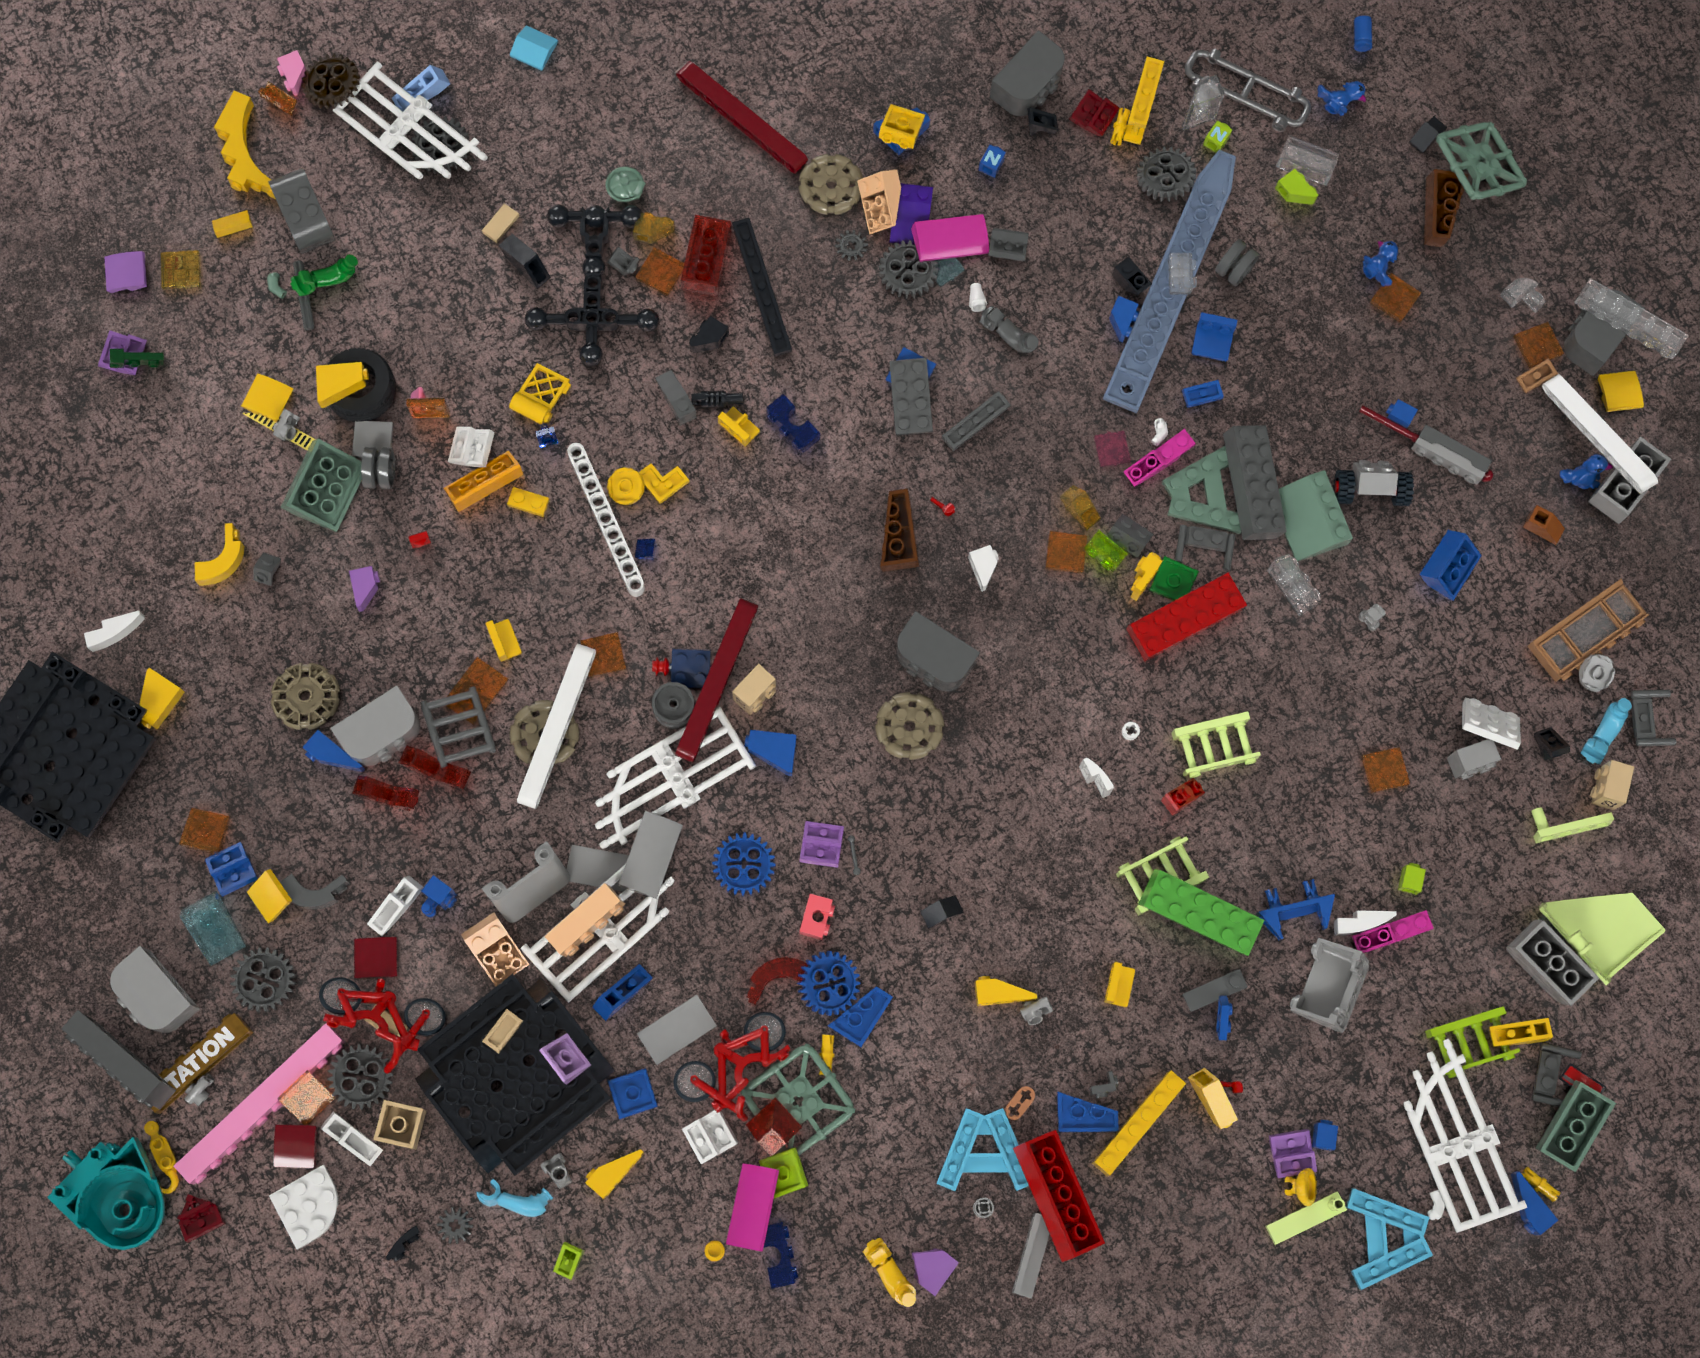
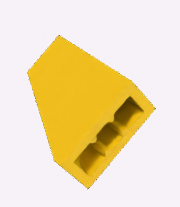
M362 362L316 366L317 402L320 407L325 408L366 387L365 380L369 378L368 369L364 368Z
M148 668L146 671L139 703L140 706L147 710L140 723L148 729L151 727L158 729L185 692L151 668Z
M1206 1068L1188 1077L1207 1113L1217 1127L1220 1129L1228 1128L1233 1122L1238 1120L1217 1077Z

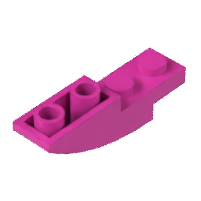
M1183 429L1155 451L1152 450L1123 471V473L1132 485L1136 487L1181 458V455L1194 447L1196 443L1187 431Z
M1425 910L1352 936L1356 949L1367 953L1434 928L1428 912Z

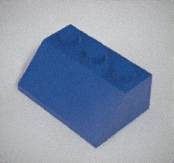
M1448 530L1422 569L1420 576L1429 587L1454 601L1482 555L1466 533Z

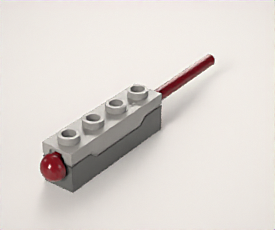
M1363 405L1361 406L1360 413L1411 439L1414 442L1411 449L1417 455L1431 459L1434 464L1442 465L1450 473L1464 477L1469 483L1478 484L1480 481L1489 482L1492 480V470L1489 469L1487 471L1492 462L1489 458L1428 425H1425L1418 435Z

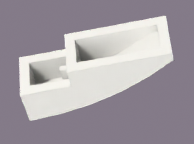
M135 611L102 620L103 628L84 633L87 648L95 652L120 641L145 619L144 615L140 611Z
M411 876L404 877L395 890L389 893L367 925L383 936L405 913L424 887Z
M1356 911L1353 913V918H1337L1334 920V936L1359 934L1376 928L1397 915L1396 911Z
M334 1111L321 1126L324 1132L369 1166L374 1163L383 1151L372 1140Z

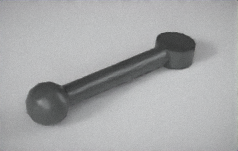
M849 835L847 840L850 842L853 857V874L859 875L861 870L857 864L854 846L855 837Z

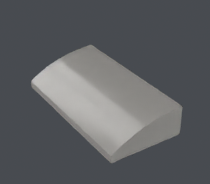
M645 811L619 886L657 899L683 825Z

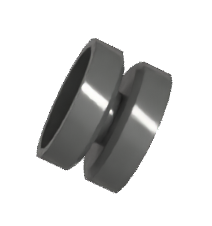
M1238 239L1228 249L1215 268V272L1221 277L1226 276L1230 272L1228 282L1234 287L1241 283L1250 273L1260 257V253L1254 249H1250L1245 253L1247 244L1241 239Z
M376 447L364 448L361 463V477L364 488L374 489L377 484H379L381 489L393 488L395 480V453L393 448L383 447L379 452Z
M668 682L661 685L655 691L652 698V709L656 720L662 726L669 729H679L687 725L695 706L691 691L685 685L678 682Z

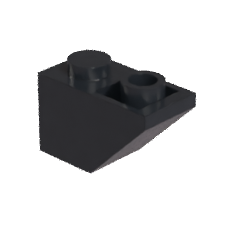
M1127 257L1114 267L1112 276L1126 291L1138 296L1152 285L1150 280L1130 257Z
M710 316L701 323L700 331L697 335L694 334L689 341L690 352L698 353L719 349L729 335V327Z

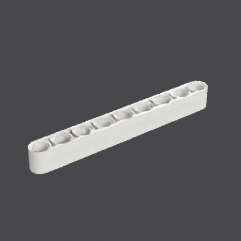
M1560 374L1542 384L1546 395L1637 492L1642 494L1658 484V479L1652 470Z
M572 443L567 450L570 462L630 595L634 597L641 596L645 590L643 579L586 451L580 443ZM575 451L581 452L577 457L572 455ZM583 467L589 469L586 473L579 472ZM589 484L596 485L594 489H587ZM597 500L603 501V504L600 506L594 505ZM606 516L611 518V520L606 523L601 521L602 518ZM611 533H617L618 537L616 539H610L609 535ZM618 550L626 551L623 556L616 555ZM627 566L633 567V570L629 573L623 571ZM639 583L641 586L638 589H632L631 585Z
M577 644L573 651L517 798V803L534 809L539 805L594 661L595 649Z

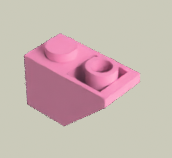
M296 50L277 58L280 64L277 66L281 77L285 75L286 81L283 82L288 92L292 90L294 97L298 96L302 87L301 84L304 83L302 78L306 77L304 73L306 68Z

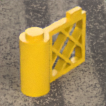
M537 363L519 392H516L512 397L509 409L541 425L548 424L553 415L551 413L553 407L562 393L566 395L571 387V384H569L570 379ZM539 370L545 373L547 378L536 380L535 375ZM559 380L563 384L561 387L553 389L551 381ZM548 382L550 389L540 392L538 384ZM536 386L537 393L529 394L525 392L527 387ZM552 393L553 399L550 404L542 400L543 395Z

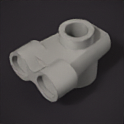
M284 409L280 415L279 422L274 424L273 435L283 441L285 439L290 441L296 435L294 425H297L300 417Z
M1374 604L1369 610H1363L1359 614V620L1365 622L1369 630L1375 631L1380 625L1379 620L1386 613L1380 605Z
M1047 996L1038 999L1036 1002L1028 1001L1020 1009L1024 1020H1027L1029 1025L1040 1023L1043 1020V1014L1046 1015L1053 1012Z
M206 1073L196 1082V1085L192 1083L185 1091L187 1093V1096L184 1098L185 1101L189 1104L195 1103L199 1107L209 1097L210 1094L205 1089L215 1081L214 1077Z
M562 1153L554 1155L551 1159L546 1160L540 1165L544 1173L549 1174L559 1189L572 1182L564 1163L566 1160ZM559 1175H565L562 1179L558 1180Z

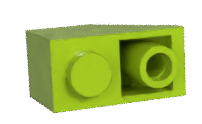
M1293 169L1278 180L1275 187L1286 202L1313 205L1318 197L1317 190L1310 186L1305 180L1304 175L1296 169Z

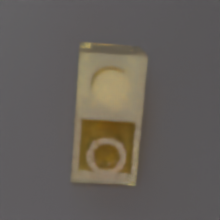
M648 212L641 213L634 226V240L653 244L675 231V223L668 217L660 218Z
M1072 485L1060 496L1067 511L1086 530L1101 519L1087 492L1081 488Z

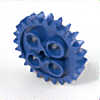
M744 832L743 838H740L738 833H736V839L734 840L728 836L729 843L722 841L724 847H717V851L720 854L713 855L718 860L712 862L713 866L718 867L713 870L714 874H719L716 877V881L723 880L720 886L724 887L727 885V892L734 889V895L741 891L742 897H744L745 891H748L750 896H752V890L754 889L760 893L759 886L766 888L765 881L771 882V878L768 875L775 874L770 869L776 867L775 863L770 862L775 859L774 855H769L772 852V848L765 849L768 843L764 842L761 844V837L754 840V834L747 838L746 832ZM737 850L740 856L737 859H732L729 853ZM757 851L760 855L757 859L753 860L749 858V853ZM746 860L747 864L761 863V866L746 865V868L742 869L741 865L727 866L726 864L728 862L742 864V861ZM733 869L739 871V876L734 879L728 875ZM751 870L758 871L759 876L756 879L749 878L748 873Z
M827 951L826 955L824 952H819V957L812 955L813 962L806 960L808 967H801L804 974H798L800 978H803L802 981L797 982L798 985H802V989L798 990V993H804L801 1000H808L805 1006L811 1007L813 1005L812 1011H818L820 1015H824L826 1012L827 1016H831L832 1011L835 1015H839V1009L845 1012V1005L851 1007L852 1003L850 1000H857L853 995L854 992H860L855 988L856 985L861 984V982L855 979L860 976V974H854L857 967H850L852 960L845 961L846 955L839 957V952L832 954V951ZM835 966H837L839 969L837 976H834L833 974V968ZM817 971H819L821 975L819 981L815 980V973ZM843 977L845 978L844 981L829 984V986H821L816 989H813L815 985L828 983L829 980L836 981ZM840 985L843 987V993L841 995H839L837 991ZM821 991H824L825 998L821 1001L819 994Z

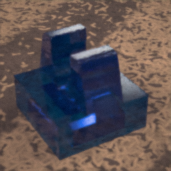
M547 423L539 424L541 430L535 432L540 448L557 444L558 440L554 427L548 428Z

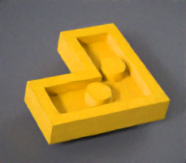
M652 463L639 472L643 477L645 487L659 504L690 482L678 466L665 476H662Z

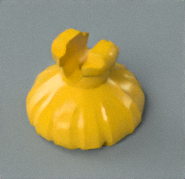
M1311 1168L1303 1169L1298 1174L1297 1179H1293L1291 1176L1285 1178V1182L1293 1184L1291 1190H1285V1195L1292 1196L1296 1194L1299 1201L1305 1206H1311L1314 1203L1317 1194V1181L1315 1173Z

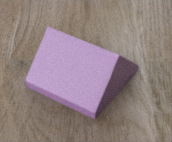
M567 1033L539 1050L566 1085L591 1066Z

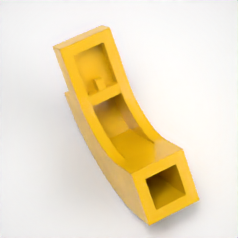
M225 523V546L222 553L211 561L195 562V581L199 586L222 582L230 577L239 567L244 556L245 546L241 541H237L240 540V533L233 523Z

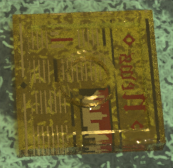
M198 250L161 252L162 289L200 287V253Z

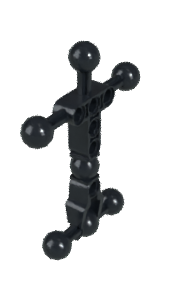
M556 204L550 207L547 212V220L553 227L560 228L564 227L568 222H580L581 241L585 243L586 259L582 265V271L585 276L583 308H570L565 314H547L542 308H530L524 318L525 324L535 331L542 330L546 325H566L573 331H586V344L581 347L579 356L580 360L588 366L597 365L603 357L602 349L597 345V331H614L619 325L638 326L642 331L651 332L659 325V315L653 309H642L638 314H618L614 309L602 308L601 282L602 275L605 272V263L602 257L604 244L609 242V222H622L627 228H637L642 224L644 218L643 212L639 207L629 205L622 211H610L609 207L604 210L599 205H590L586 210L582 207L580 211H568L564 205ZM586 224L592 228H599L603 225V233H600L598 236L595 234L589 236L586 233ZM594 248L598 249L597 252H590ZM591 283H597V286L590 287L589 285ZM591 300L597 301L595 304H589ZM572 317L578 318L574 322L569 321ZM591 317L596 318L594 322L588 321V319ZM608 318H615L613 322L606 321Z

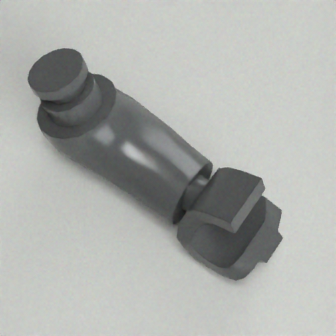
M990 306L981 313L980 323L990 331L998 327L996 332L1017 352L1030 353L1038 346L1039 341L1032 333L1024 332L1008 318L1004 321L1003 319L1006 315L997 307Z

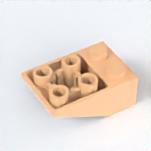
M881 171L857 180L869 235L894 227L896 225L901 192L898 171Z
M495 912L461 934L465 943L495 986L499 985L511 974L515 975L529 965Z

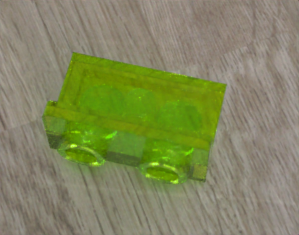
M1100 530L1096 532L1084 547L1086 553L1091 558H1096L1101 562L1103 568L1112 572L1128 554Z

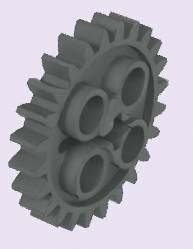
M447 116L444 117V122L469 140V135L460 122L456 123L454 118L448 121ZM425 120L423 121L425 125L423 128L454 153L464 147L432 120H430V123H427ZM413 132L415 137H412L411 141L431 158L436 160L439 159L440 155L446 157L443 152L418 132ZM412 152L413 157H415L416 161H424L414 152ZM465 154L461 158H468L467 154ZM455 162L442 165L449 172H451L452 166L458 169ZM426 168L428 172L433 169V172L437 173L434 168Z
M1163 147L1162 151L1156 148V153L1154 154L1150 151L1149 157L1143 156L1144 161H1140V167H1137L1138 185L1142 186V192L1147 191V196L1153 194L1154 200L1160 197V201H1163L1164 197H1167L1168 202H1170L1171 197H1174L1175 200H1177V195L1184 197V191L1190 192V187H1193L1194 181H1196L1195 162H1191V156L1186 157V152L1180 154L1179 148L1175 152L1173 147H1170L1169 151H1166L1165 147Z
M903 240L901 246L895 243L894 249L889 246L888 252H883L884 258H880L879 277H883L881 283H887L886 290L892 288L891 294L897 291L899 298L902 294H905L906 299L909 294L913 298H915L916 293L922 296V290L928 293V286L933 287V281L937 280L935 274H938V269L936 268L938 262L934 260L916 262L919 260L916 245H912L911 240H909L908 245ZM911 255L913 259H906L905 256ZM893 266H896L900 269L898 271H894L891 268ZM923 268V269H925L926 271H925V272H919V271H917V269ZM909 279L912 281V283L907 284L904 282V280Z
M268 947L265 953L262 948H258L257 954L250 950L251 956L243 954L245 960H237L240 965L239 968L233 967L237 973L230 975V977L235 979L230 985L236 987L232 993L239 994L236 1000H243L241 1005L244 1007L249 1004L248 1009L251 1011L255 1006L256 1012L259 1013L262 1007L265 1012H269L270 1006L273 1010H277L276 1004L278 1003L283 1006L282 999H290L287 993H294L290 986L296 985L295 982L291 981L292 978L296 977V974L290 972L295 967L287 966L291 960H284L285 954L283 953L278 956V950L276 949L272 954L271 949ZM258 962H262V969L259 972H255L254 966ZM277 969H280V977L278 979H273V972ZM250 972L259 977H265L272 982L278 983L280 986L275 987L249 977L247 973ZM249 981H254L253 989L247 991L246 984ZM267 988H272V995L268 998H265V990Z
M358 1044L357 1050L350 1046V1052L347 1053L344 1049L342 1050L344 1056L336 1055L337 1063L331 1062V1065L335 1068L328 1070L329 1073L333 1074L332 1077L327 1078L328 1081H333L329 1089L335 1088L332 1096H340L337 1100L338 1103L344 1099V1107L352 1103L353 1110L356 1104L359 1105L361 1110H363L364 1104L371 1108L372 1101L377 1105L379 1104L378 1097L385 1099L383 1091H390L386 1085L393 1083L388 1080V1077L393 1076V1073H384L385 1063L389 1059L385 1058L382 1060L383 1052L376 1054V1047L369 1051L368 1045L365 1046V1049H361L360 1044ZM349 1060H356L359 1066L356 1070L351 1071L347 1068ZM371 1063L378 1066V1072L374 1075L367 1072V1066ZM362 1071L363 1076L377 1078L378 1081L373 1082L362 1079L361 1083H359L357 1078L343 1076L342 1073L347 1072L358 1075ZM347 1079L352 1080L354 1083L353 1089L349 1091L344 1090L342 1087V1083ZM366 1083H370L374 1087V1091L369 1095L364 1094L362 1091V1087Z

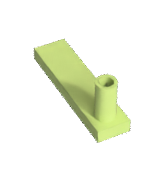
M1542 807L1531 811L1538 829L1533 836L1535 843L1606 827L1614 820L1612 812L1549 827Z
M1337 1191L1314 1202L1311 1206L1301 1208L1265 1227L1274 1245L1347 1209L1345 1202Z

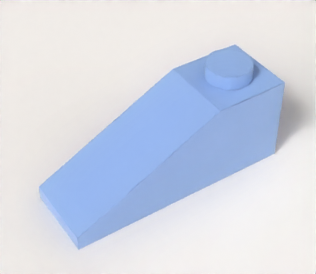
M429 65L403 89L414 98L421 95L426 100H429L450 85V82L442 69ZM399 94L392 97L394 104L401 111H404L410 105Z

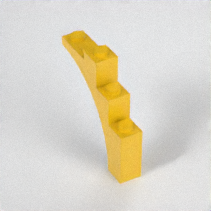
M233 91L214 126L218 137L226 141L220 153L224 161L233 166L227 179L231 187L236 191L242 190L248 193L251 187L257 192L263 191L276 199L268 183L271 179L254 164L247 147V125L254 104L249 96Z

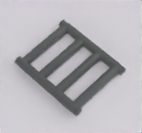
M475 686L469 688V691L431 702H427V700L420 702L441 768L448 766L447 763L488 751L490 753L496 752L495 743ZM472 698L474 709L433 720L431 709ZM474 716L478 717L479 727L439 738L436 727ZM480 734L484 735L485 745L445 756L442 745Z

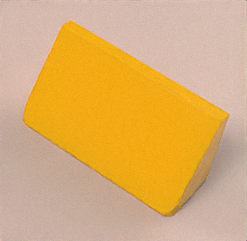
M248 210L212 221L217 238L253 227Z

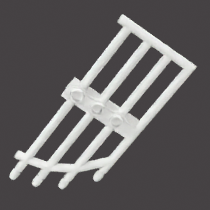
M378 61L359 80L360 85L356 86L358 91L352 92L354 98L349 96L348 100L386 130L381 137L377 138L343 110L349 102L342 101V107L338 103L336 109L332 110L420 180L423 178V174L416 168H434L442 176L449 179L451 173L442 165L455 162L460 167L462 166L464 170L470 171L471 166L461 158L466 153L471 151L483 161H486L488 158L484 152L476 147L480 143L476 138L469 141L429 110L433 105L424 97L418 95L414 98L380 71L382 65ZM375 75L409 102L410 105L404 111H401L367 83ZM361 89L365 90L398 118L390 125L355 96ZM425 115L464 147L454 153L417 122ZM411 129H414L443 152L446 157L434 160L406 138L405 135ZM401 142L424 161H406L393 148Z
M721 707L716 709L712 720L718 717L723 727L704 737L700 748L728 733L733 743L685 771L682 769L678 762L682 758L675 756L669 747L671 743L682 738L685 726L606 773L609 779L615 777L616 774L620 775L614 790L595 802L597 807H600L612 800L611 814L595 824L596 829H601L613 822L616 830L614 835L599 844L601 849L607 848L618 840L621 845L628 842L626 836L639 829L642 818L623 829L620 817L669 788H672L677 798L651 813L661 816L680 804L685 809L699 801L700 797L698 794L746 765L750 770L756 767V764ZM737 749L743 758L742 760L693 787L688 777ZM652 755L657 765L625 783L630 768ZM657 773H663L667 780L665 783L619 809L621 794Z
M625 865L604 883L612 887L621 879ZM672 877L667 878L662 883L657 899L647 896L616 925L608 919L609 923L600 930L598 928L595 931L600 939L557 977L548 968L560 959L562 955L556 951L544 962L536 955L549 942L544 936L531 948L525 944L520 949L569 1003L658 924L663 917L668 915L670 911L666 907L659 911V914H656L658 899L675 880ZM626 889L619 897L625 901L634 891ZM584 892L570 905L575 910L589 895ZM649 906L646 924L627 939L620 930ZM606 944L613 953L569 992L562 982Z
M1450 1039L1443 1040V1043L1447 1049L1450 1061L1440 1068L1435 1054L1432 1051L1428 1052L1427 1058L1430 1061L1434 1074L1425 1085L1420 1071H1413V1077L1420 1091L1416 1110H1413L1409 1100L1403 1103L1456 1233L1523 1210L1527 1208L1525 1200L1520 1202L1517 1200L1495 1145L1500 1144L1493 1124L1486 1126L1461 1064L1466 1062L1463 1054L1457 1057L1455 1049L1452 1047V1042ZM1453 1068L1479 1128L1469 1133L1466 1131L1443 1076ZM1437 1082L1460 1135L1450 1140L1447 1138L1430 1097V1092ZM1425 1106L1441 1142L1429 1147L1420 1125ZM1488 1149L1511 1205L1499 1209L1476 1152ZM1467 1155L1491 1209V1212L1481 1216L1457 1162V1159ZM1448 1162L1472 1216V1219L1462 1223L1438 1169V1166Z

